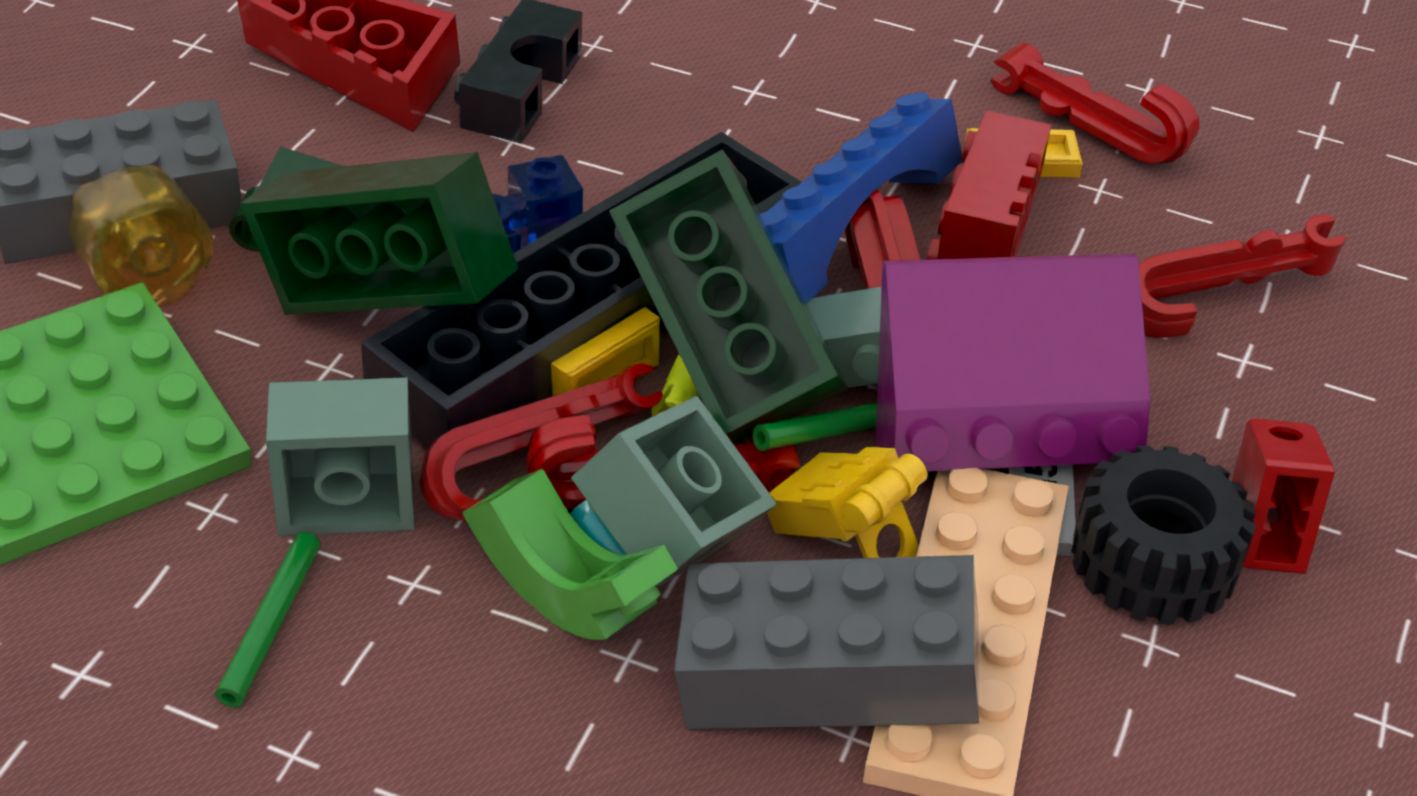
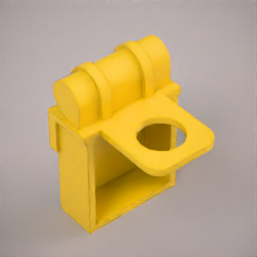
M865 447L858 454L820 452L769 492L777 505L767 512L774 532L777 534L841 539L844 542L855 536L863 558H880L876 548L877 537L884 526L891 524L897 529L900 537V549L896 557H916L919 545L902 501L908 500L917 492V487L927 479V470L923 462L913 454H904L898 458L895 448Z

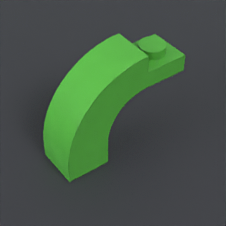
M543 469L512 480L462 512L483 550L512 588L550 622L575 636L585 639H607L657 604L656 599L661 593L656 584L678 570L664 544L628 555L616 554L601 547L571 517Z

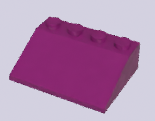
M1135 254L882 262L875 447L895 448L898 458L904 454H913L923 462L927 471H946L966 468L989 469L1097 464L1101 461L1110 462L1112 454L1118 451L1125 450L1134 453L1136 446L1147 445L1151 399L1138 257Z

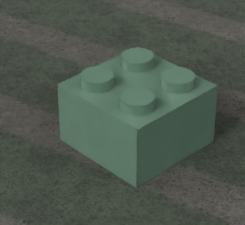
M408 377L270 382L266 445L278 536H291L299 532L335 534L414 530V480Z
M698 396L618 433L571 477L587 499L591 509L600 517L626 555L665 545L678 570L656 584L657 587L686 571L688 563H699L728 546L777 505Z

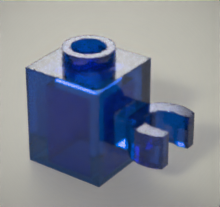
M563 154L552 157H540L529 162L507 166L508 196L492 194L506 235H509L514 230L522 247L527 246L583 213V187Z

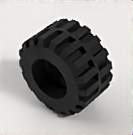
M1150 445L1136 446L1134 453L1121 450L1112 454L1110 462L1101 461L1094 468L1093 475L1088 478L1071 549V553L1075 554L1073 565L1076 573L1086 576L1084 585L1092 594L1102 593L1105 596V605L1115 611L1121 607L1131 611V618L1145 621L1146 616L1158 618L1159 624H1175L1176 618L1182 617L1190 623L1201 620L1204 611L1214 614L1223 607L1225 598H1231L1236 588L1256 526L1253 523L1255 517L1253 503L1245 501L1248 492L1240 482H1231L1229 480L1230 472L1220 465L1211 466L1206 463V457L1194 452L1191 456L1179 453V448L1164 446L1163 450H1154Z

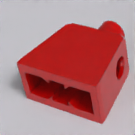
M1258 418L1251 419L1246 423L1232 482H1240L1248 492L1245 501L1253 503L1255 510L1253 523L1256 526L1243 568L1304 574L1307 572L1335 474L1333 464L1316 428L1310 424ZM1269 508H1275L1279 512L1281 518L1278 521L1270 523L1268 516Z

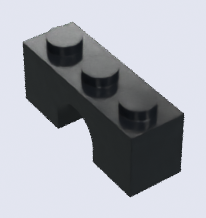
M521 0L511 15L505 16L502 19L499 30L490 43L482 45L477 60L468 72L461 73L456 82L454 101L460 105V128L521 144L542 114V80L563 84L582 56V12L535 0Z

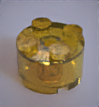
M148 165L118 169L102 176L95 182H88L82 185L75 192L73 197L74 209L69 224L70 239L78 256L104 294L143 282L157 305L163 307L181 299L195 286L191 280L197 275L202 266L207 270L213 256L214 246L209 225L178 183L160 167Z

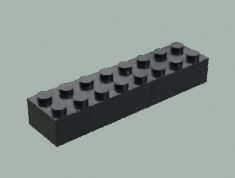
M720 132L513 253L518 269L478 303L423 306L361 342L364 379L408 377L411 435L427 448L431 446L435 439L454 428L552 397V362L644 307L660 317V330L666 327L609 210L720 150L725 152L738 170L759 213L768 211L783 198L785 191L798 186L802 181L723 132Z

